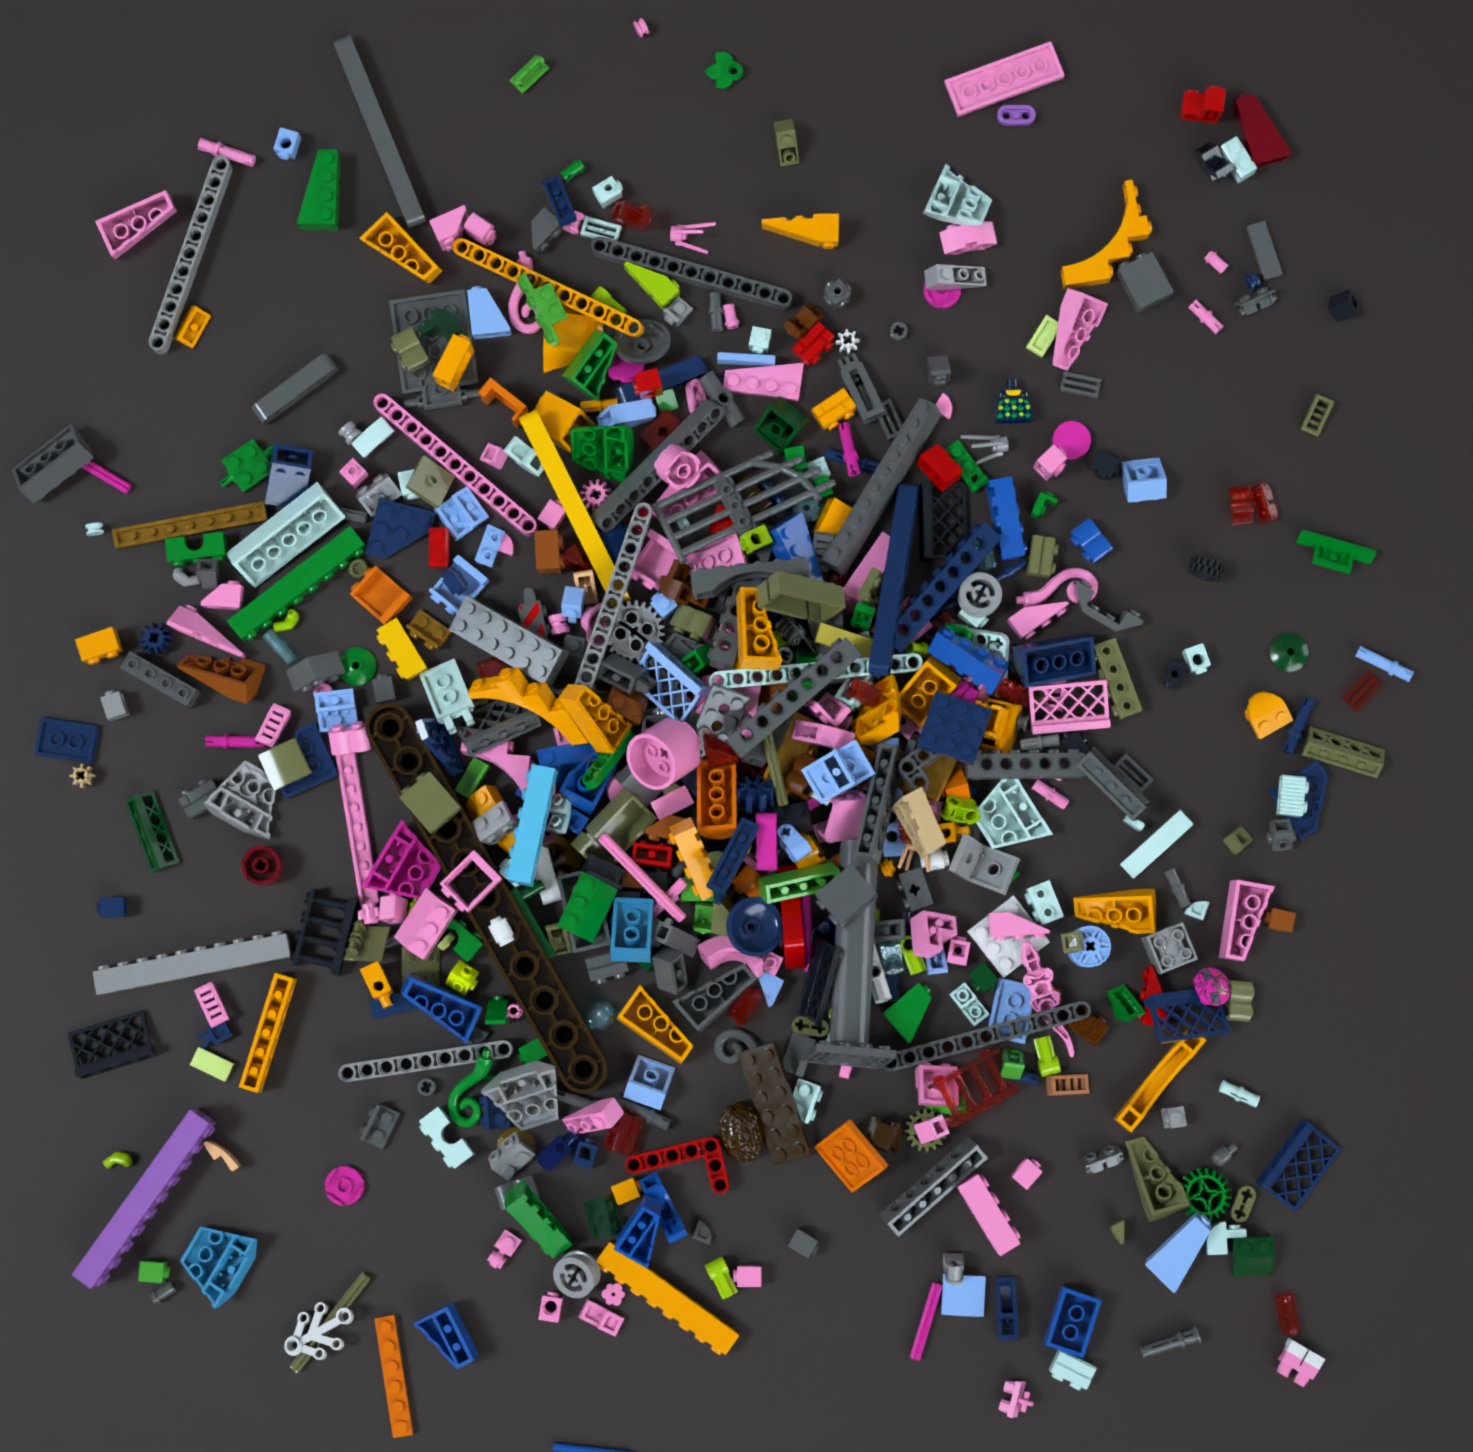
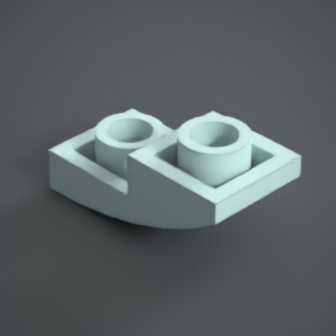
M380 417L351 444L365 458L395 430L383 417Z
M555 793L552 797L549 811L552 815L546 831L549 834H566L571 815V803L562 793Z
M965 982L949 994L974 1027L990 1016Z

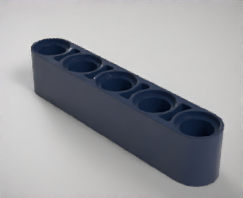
M701 355L694 356L658 371L663 391L670 388L676 389L686 385L688 381L700 379L709 373ZM633 382L615 389L619 403L641 400L640 395H635Z

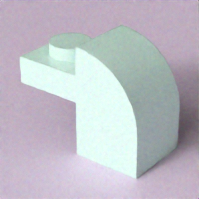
M514 436L503 450L519 466L539 477L544 470L535 450L517 436Z
M1225 1221L1213 1223L1210 1233L1204 1241L1205 1254H1228L1227 1238L1247 1237L1246 1229L1241 1228L1240 1224L1228 1225V1228H1226Z

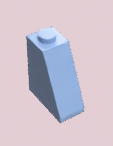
M475 286L472 287V290H467L473 339L512 335L508 323L487 288Z
M651 398L609 405L596 418L599 426L626 425L634 427L653 420L656 417V407L652 403Z

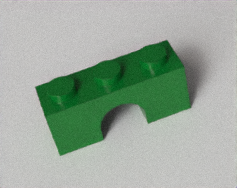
M224 532L203 534L204 543L198 550H190L188 539L185 537L165 539L167 562L173 565V567L185 566V563L189 562L197 565L198 559H217L218 562L223 561V558H228L226 554L228 552L226 534Z
M453 918L446 929H453L458 933L459 941L453 950L467 962H470L485 944L481 942L482 938L477 932L471 933L466 929L468 925L463 920L459 919L457 921Z

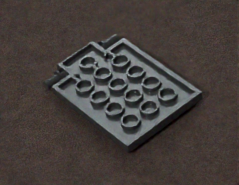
M465 289L389 300L394 335L412 327L431 362L410 373L408 369L404 371L399 362L402 357L397 353L402 394L408 395L422 392V396L404 400L405 408L418 406V408L424 407V410L463 405L462 401H466L468 398L480 397L478 393L480 389L468 391L460 389V386L479 384L475 352L454 392L438 385L433 377V373L453 334L457 336L462 334L468 337L474 349Z

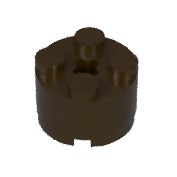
M871 1116V1118L864 1121L861 1133L875 1150L882 1152L892 1150L891 1154H897L903 1130H901L900 1124L894 1122L885 1124L882 1123V1119Z

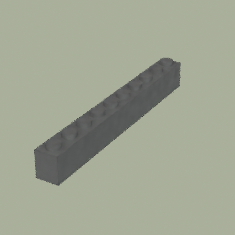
M922 398L918 399L823 556L822 560L829 569L844 576L940 419L942 414L936 404Z

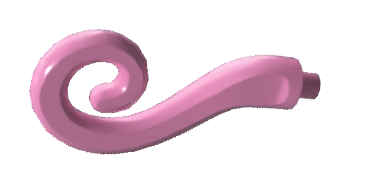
M526 251L518 252L520 259L516 260L517 264L533 271L531 257H527ZM516 283L508 304L509 319L518 331L525 334L536 333L542 328L536 321L526 324L519 317L518 305L524 292L520 290L518 283ZM527 303L521 310L524 318H528L529 312L533 310L529 308Z
M1069 568L1056 574L1041 589L1023 592L1022 596H1016L1015 601L1016 604H1023L1024 607L1039 605L1046 601L1064 581L1071 578H1081L1092 585L1090 589L1095 591L1089 600L1090 602L1097 594L1098 582L1092 573L1085 569ZM1072 581L1067 587V595L1072 602L1078 604L1073 586L1074 581Z

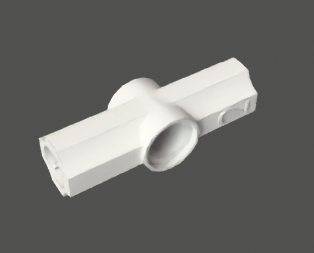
M874 943L873 970L879 969L880 972L876 977H872L871 991L877 1004L892 999Z

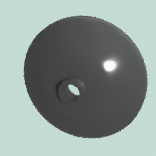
M650 319L638 320L644 326V333L638 338L631 337L620 331L615 333L613 340L618 343L615 353L622 360L632 364H647L660 359L668 351L671 344L668 329L663 324ZM637 323L630 326L631 333H636L639 329Z

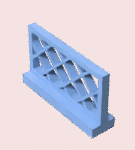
M648 642L645 646L647 651L639 661L638 666L646 669L645 674L649 675V670L656 671L655 682L657 683L658 694L653 695L650 689L645 695L671 719L686 722L703 695H708L710 687L659 642ZM652 656L655 661V667L648 668V659ZM661 668L667 669V679H661ZM673 680L680 681L681 690L674 691ZM668 681L669 692L663 693L662 682ZM691 691L696 696L692 702L687 703L686 692ZM682 693L683 704L676 705L675 694ZM670 695L671 706L664 705L663 696ZM677 707H683L684 714L681 719L677 716Z

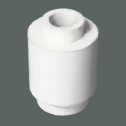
M939 849L929 854L930 871L944 869L945 866H949L947 850L942 851V849ZM920 857L921 867L926 869L925 857Z
M499 916L490 921L491 925L488 928L500 947L515 940L513 937L514 933L506 918L502 919Z

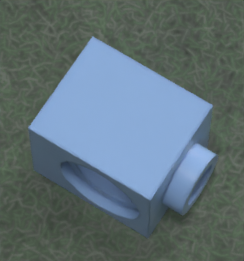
M280 127L273 148L279 158L295 160L301 141L299 133ZM284 143H291L289 148H282Z

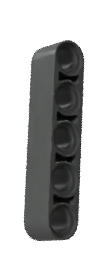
M323 353L252 406V410L260 421L266 424L334 375L339 368L328 353Z

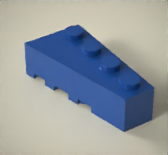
M1012 476L989 480L986 492L994 531L1001 537V540L997 543L1000 562L1022 559L1027 552V544L1022 539L1024 530L1022 522L1019 521L1020 510L1018 503H1016V490L1013 485Z
M409 973L400 990L402 996L467 1043L483 1008L480 1003Z

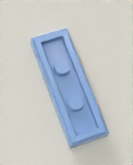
M719 352L717 364L775 366V356Z

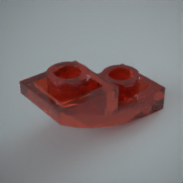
M1003 678L992 694L994 697L1009 700L1013 704L1029 706L1028 687L1025 688L1022 683Z

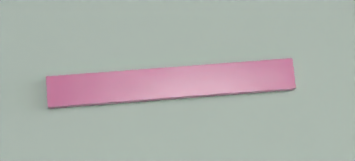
M356 752L336 755L360 906L369 903H380L378 890L362 887L374 865Z

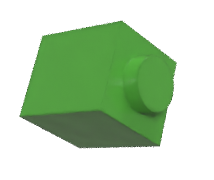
M140 1261L138 1281L151 1283L166 1282V1279H169L170 1267H167L168 1261Z

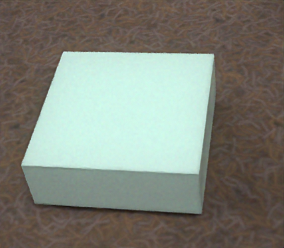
M824 456L806 463L808 470L818 466L822 469L820 474L814 475L811 478L812 482L815 478L831 475Z

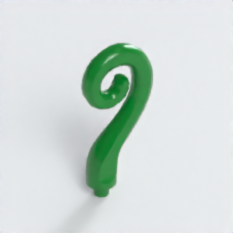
M483 1049V1054L477 1057L474 1070L460 1080L449 1095L448 1113L457 1126L464 1128L472 1127L481 1117V1105L475 1098L465 1097L459 1105L461 1110L466 1109L468 1106L472 1108L473 1113L469 1118L461 1115L458 1103L461 1094L465 1090L480 1082L489 1073L493 1063L490 1049Z

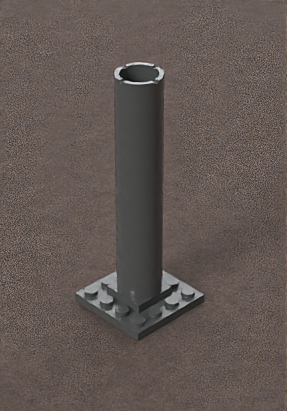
M857 840L842 841L840 845V873L852 864L877 893L878 864L862 863L853 855ZM876 900L844 927H841L839 924L836 925L835 945L841 949L833 979L830 1041H819V1044H815L803 1053V1063L880 1069L896 1059V1050H890L888 1046H878V1049L872 1048L873 1043H869Z

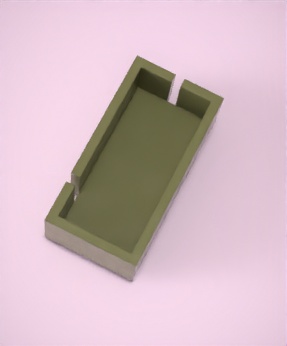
M785 570L776 571L769 579L764 580L756 587L758 608L804 620L807 619L808 612V621L825 623L845 608L843 586L823 582L816 578L804 577L801 574L789 573Z
M624 787L585 828L587 832L584 833L582 831L571 845L585 859L590 853L611 864H615L618 860L598 841L599 837L603 833H607L626 852L645 832V829L652 825L657 817Z

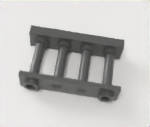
M1095 747L1076 765L1132 821L1147 808L1150 800Z

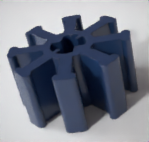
M756 775L755 781H751L749 776L742 777V783L737 781L738 809L746 806V812L752 813L753 807H757L762 813L766 811V806L773 807L774 787L770 779L763 782V776Z

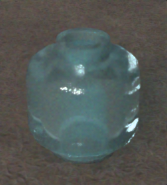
M597 1002L587 1011L586 1016L588 1020L586 1023L592 1030L603 1031L614 1022L615 1010L607 1002Z

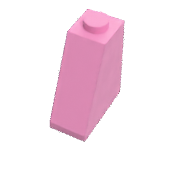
M795 720L791 739L838 750L854 741L855 733L823 724Z

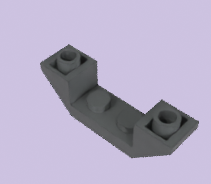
M1083 580L1080 583L1074 581L1075 595L1081 612L1114 631L1143 624L1144 621L1140 619L1141 615L1132 609L1130 612L1123 610L1119 619L1115 622L1116 618L1106 613L1104 616L1099 613L1100 608L1091 603L1087 606L1095 592L1090 589L1092 585Z

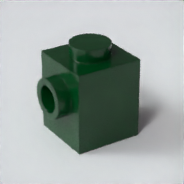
M981 962L967 975L972 980L970 985L977 992L981 990L982 993L986 991L990 993L998 986L996 982L999 979L984 962Z

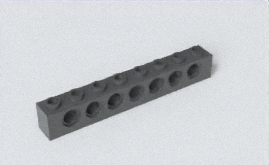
M761 522L756 523L757 527L764 525ZM765 524L767 531L773 527ZM751 537V541L754 544L757 543V540ZM768 545L749 555L744 551L747 564H752L749 562L752 559L769 562L772 553L770 546ZM763 579L743 580L731 585L730 589L733 590L732 596L728 595L725 606L728 607L726 613L722 612L719 620L722 626L720 630L716 629L713 641H716L714 648L710 647L708 652L709 666L724 671L733 670L738 655L737 616L732 614L733 611H737L736 596L740 587L756 588L760 585V580ZM733 628L735 632L729 633L726 629ZM727 645L730 649L725 651L720 646Z
M839 637L831 644L833 648L828 653L824 650L816 657L818 661L813 666L810 663L801 670L803 674L799 678H796V676L791 678L786 683L788 685L783 691L778 689L771 695L772 701L768 704L764 701L756 708L758 713L753 717L749 714L741 721L743 725L738 730L734 727L726 734L728 738L725 742L740 759L861 656L860 652L847 637L843 640ZM833 653L841 655L842 660L840 663L832 661ZM818 666L826 668L827 673L825 676H820L817 673ZM804 678L811 680L812 686L810 689H805L802 686ZM789 691L796 693V701L791 702L787 699ZM773 704H779L782 707L781 714L776 715L772 712ZM758 717L766 718V727L762 728L757 725ZM743 730L751 731L752 738L750 740L742 738Z

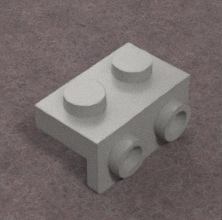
M503 801L471 822L480 842L488 845L498 843L503 836L512 833L515 827L519 826V821L513 819L506 802Z
M514 1132L490 1154L488 1160L493 1171L509 1180L536 1154L534 1149L522 1142L519 1135Z

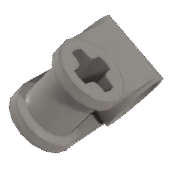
M943 1253V1271L945 1272V1281L948 1284L959 1285L963 1283V1253Z

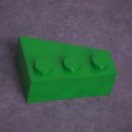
M595 329L562 377L588 398L599 401V393L602 384L605 383V375L608 366L610 367L618 343L606 333Z

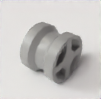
M353 421L345 424L338 432L341 437L346 439L345 442L348 445H351L363 433L355 427L356 424Z

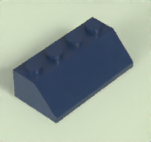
M1082 633L1012 646L1014 666L1025 688L1097 675L1093 636Z

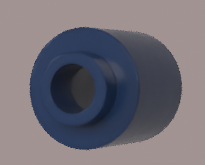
M454 566L441 574L442 581L452 595L457 594L459 596L468 590L466 588L468 582Z

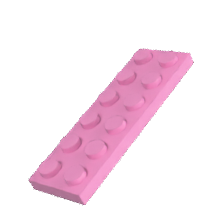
M1050 41L944 81L957 117L1063 79L1065 75Z

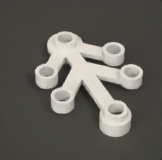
M322 1302L317 1303L309 1331L303 1336L304 1327L310 1323L311 1315L307 1312L299 1313L294 1335L288 1337L285 1341V1351L292 1356L299 1355L302 1352L314 1356L317 1360H324L327 1356L324 1348L318 1347L315 1349L305 1345L312 1340L331 1346L333 1350H341L344 1347L342 1339H333L322 1334L340 1324H350L354 1318L352 1310L341 1308L337 1311L335 1318L319 1326L322 1316L328 1311V1306ZM321 1305L324 1306V1310L322 1312L319 1311V1307ZM348 1313L349 1318L344 1320V1315ZM306 1315L307 1319L303 1322L302 1316ZM339 1341L340 1345L336 1348L335 1342ZM297 1342V1348L293 1349V1343ZM321 1350L322 1356L318 1357L317 1354Z

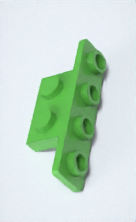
M523 273L518 277V286L525 293L527 304L530 309H533L536 315V322L544 331L546 342L553 348L560 343V340L552 325L567 319L568 316L551 282L533 289L526 273Z

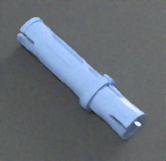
M1363 646L1359 647L1355 657L1387 671L1388 675H1395L1406 682L1410 681L1414 673L1413 670L1411 671L1399 665V662H1393Z

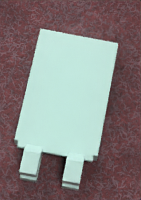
M455 659L419 673L436 719L441 724L445 723L450 735L457 732L453 719L463 715L468 727L475 725L471 711L474 710V704L467 694L468 689Z

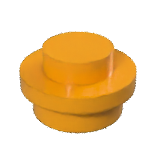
M888 858L883 859V862H880V867L884 876H894V871H896L894 862L892 860L889 861Z

